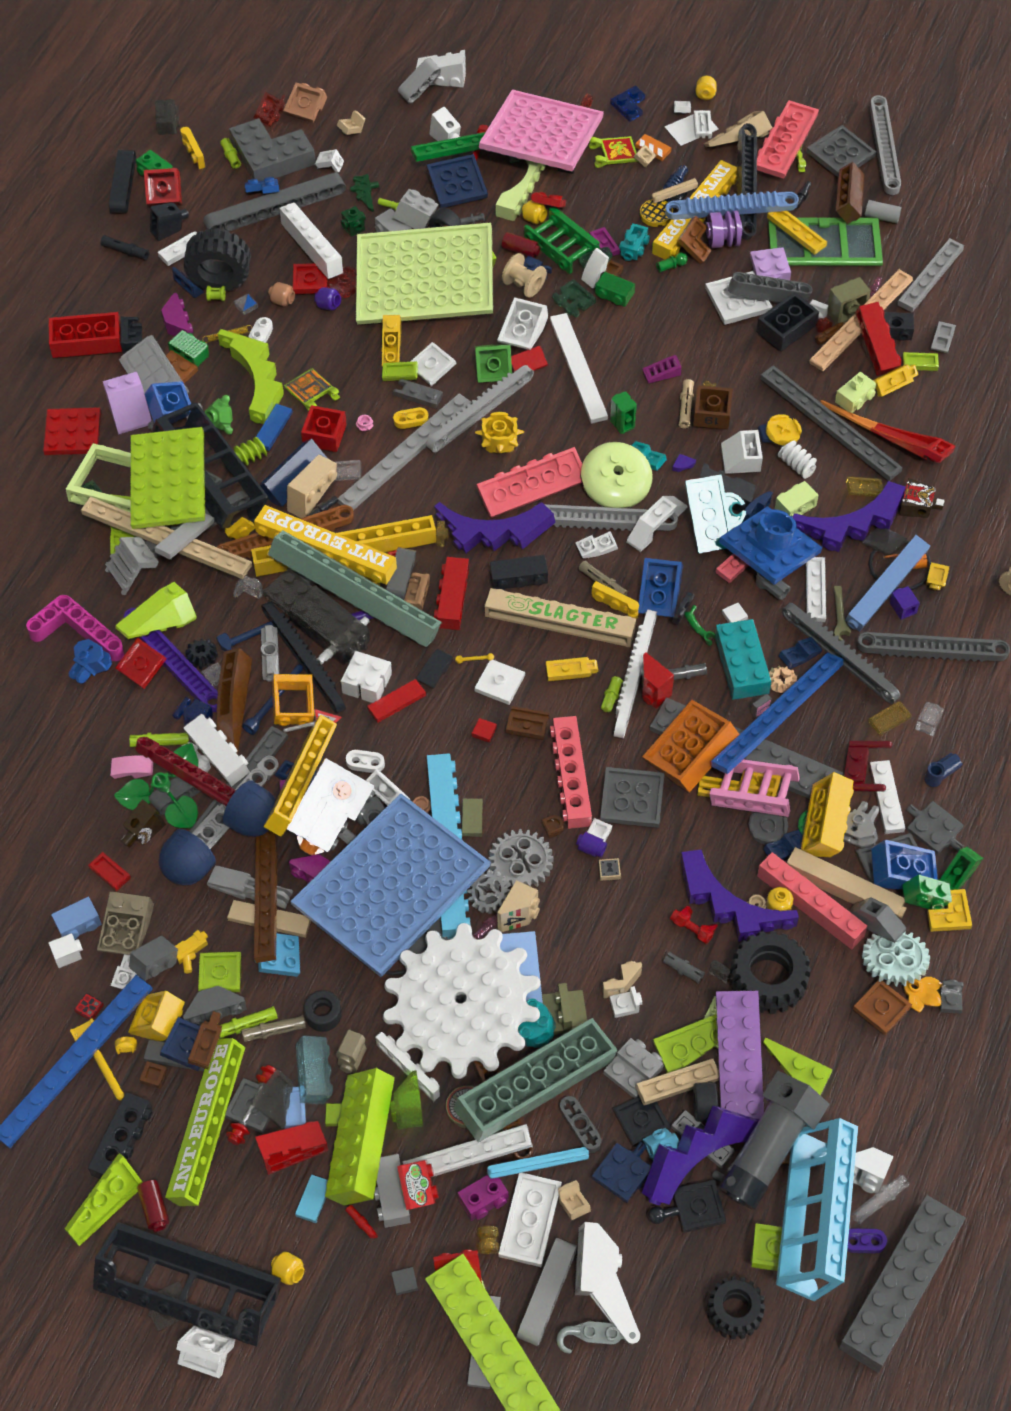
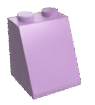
M137 372L102 381L109 410L118 434L148 426V423L152 420Z

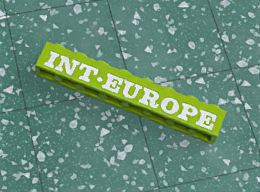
M233 1038L219 1039L208 1070L204 1069L165 1198L178 1206L199 1205L245 1051V1047Z

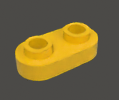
M421 407L398 411L393 417L394 425L400 429L422 426L429 420L428 411Z

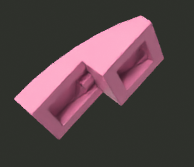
M124 756L112 758L110 775L114 779L130 775L136 779L150 776L153 773V762L149 757Z

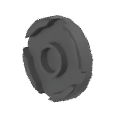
M755 812L750 817L748 828L754 840L766 845L780 840L784 834H787L788 821L785 816Z

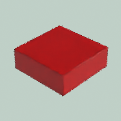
M479 718L473 729L472 737L490 743L497 729V724Z

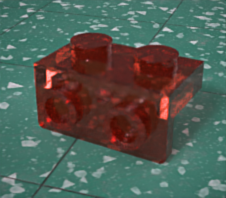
M265 92L253 118H259L262 123L270 127L273 122L277 123L281 115L278 112H282L286 104L283 102L285 95L278 99Z

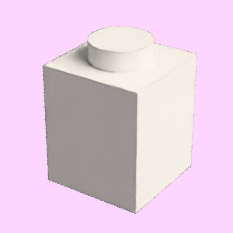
M72 933L49 942L58 968L82 959L79 953L83 951L79 939L74 940Z

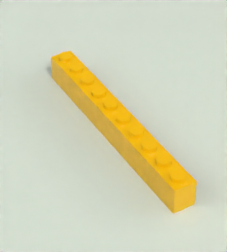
M432 515L336 533L381 552L395 551L398 547L410 548L437 543L436 528ZM271 545L251 549L256 577L289 571L291 569L268 555Z

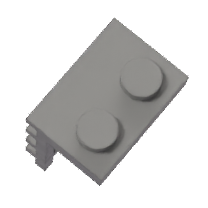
M120 537L119 541L121 543L115 546V553L110 555V562L105 564L107 566L105 571L111 572L123 589L121 591L122 595H126L141 568H156L159 563L141 537Z

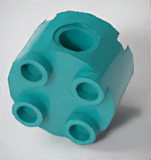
M529 999L526 1001L527 1004L536 1007L540 1012V1017L535 1022L526 1021L521 1023L518 1027V1033L524 1038L525 1046L540 1048L552 1040L556 1022L542 1002L536 999Z

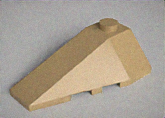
M754 111L737 121L736 125L727 128V133L718 134L704 145L705 147H711L738 141L739 130L746 123H750L756 128L757 137L760 136V138L768 135V131L772 129V126L764 111ZM744 130L747 135H751L748 130Z

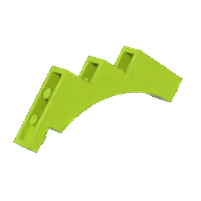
M220 329L218 333L220 346L230 348L231 357L246 368L255 384L254 397L249 407L250 420L255 423L264 424L275 405L279 404L284 395L283 384L274 381L277 375L275 363L267 361L270 355L268 343Z

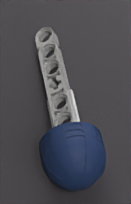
M265 756L235 790L243 783L252 780L254 775L261 776L262 782L257 784L263 787L267 779L269 780L277 771L278 760L273 756ZM271 762L274 764V768L268 770L264 767V763ZM217 805L192 833L183 829H177L167 839L160 851L159 866L168 880L179 885H191L200 881L216 864L215 857L210 849L229 829L224 823L219 824L215 820L216 816L224 815L225 805ZM210 829L214 835L210 838L205 837L203 831Z

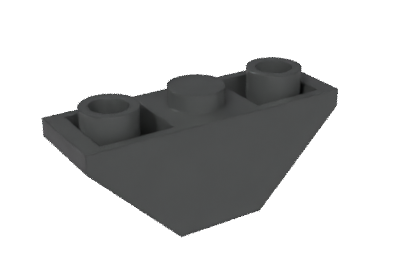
M872 897L855 903L848 910L867 925V930L894 943L906 931L905 925L887 904Z
M215 986L199 991L183 1017L184 1020L201 1026L204 1021L210 1020L213 1011L221 1013V1020L228 1015H238L247 1010L244 997L220 986Z

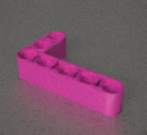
M67 595L58 596L29 619L26 624L29 636L34 642L44 640L66 622L85 639H90L100 645L105 652L111 655L112 661L121 660L125 654L121 640Z

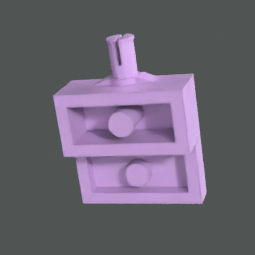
M783 247L750 252L755 275L790 280L791 270Z

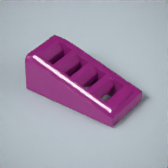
M674 355L642 368L647 383L681 376V364L677 356Z

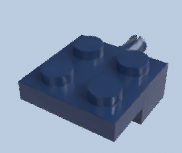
M639 1142L632 1152L616 1143L594 1172L592 1179L628 1203L635 1192L647 1180L651 1168L640 1157L647 1148L646 1145Z

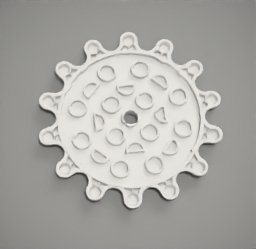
M462 923L457 927L456 935L453 939L443 940L437 931H429L425 936L427 949L423 953L415 954L410 950H405L400 954V962L406 967V974L401 978H389L384 984L385 990L396 995L398 1003L393 1008L384 1012L383 1020L387 1024L402 1025L403 1034L398 1038L395 1045L402 1052H407L412 1048L420 1049L423 1054L420 1067L424 1072L432 1071L441 1061H446L451 1065V1073L457 1079L465 1077L467 1067L472 1061H480L486 1070L495 1071L499 1066L497 1052L500 1048L507 1046L514 1051H520L524 1048L525 1040L518 1033V1027L523 1022H535L539 1019V1010L527 1004L526 996L531 991L537 990L541 985V981L535 975L524 976L519 971L520 965L527 958L526 950L523 948H516L511 952L501 950L500 943L503 938L501 931L493 929L485 938L477 940L472 936L470 925ZM457 995H466L467 999L464 1003L459 1004L456 1002Z

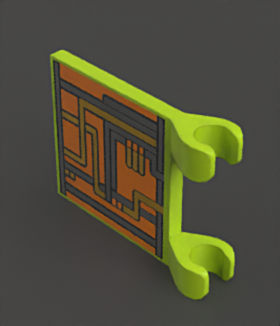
M313 368L284 385L308 411L311 405L317 406L313 401L326 393L334 401L340 398L338 395L339 390L331 386Z

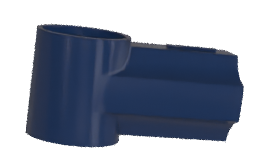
M950 753L938 762L930 763L924 777L925 783L931 787L939 786L943 779L962 767L960 757L956 753Z

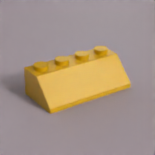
M833 772L813 784L801 850L815 857H832L842 851L844 847V833L847 830V816L850 812V799L854 792L852 789L853 780Z

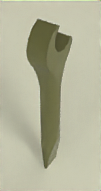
M834 586L837 626L833 636L838 635L839 641L843 639L840 636H850L851 630L844 618L842 587Z

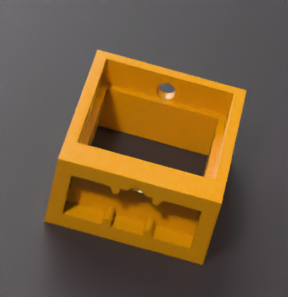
M274 674L272 680L274 724L287 726L289 724L302 725L313 722L312 675ZM278 690H306L307 713H280Z

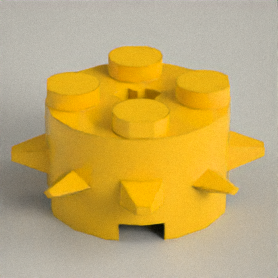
M505 412L491 413L490 417L481 419L482 430L475 431V434L482 435V447H486L488 452L504 453L514 450V446H518L517 435L524 433V431L517 429L518 418H511Z

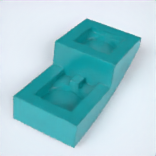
M635 441L631 445L646 457L652 470L658 471L667 460L665 454L652 451L648 444Z

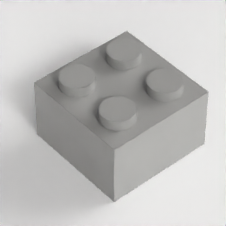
M408 189L400 200L393 218L414 229H424L429 225V220L434 215L439 204L435 203L431 198L420 195L416 190Z

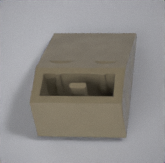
M110 892L97 951L130 955V952L141 947L153 911L154 903L151 898Z

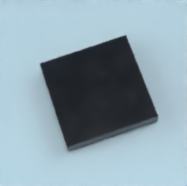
M639 1096L613 1108V1112L632 1148L637 1146L639 1142L643 1143L644 1138L652 1135L658 1129L666 1128L668 1131L671 1129L657 1101L643 1105Z

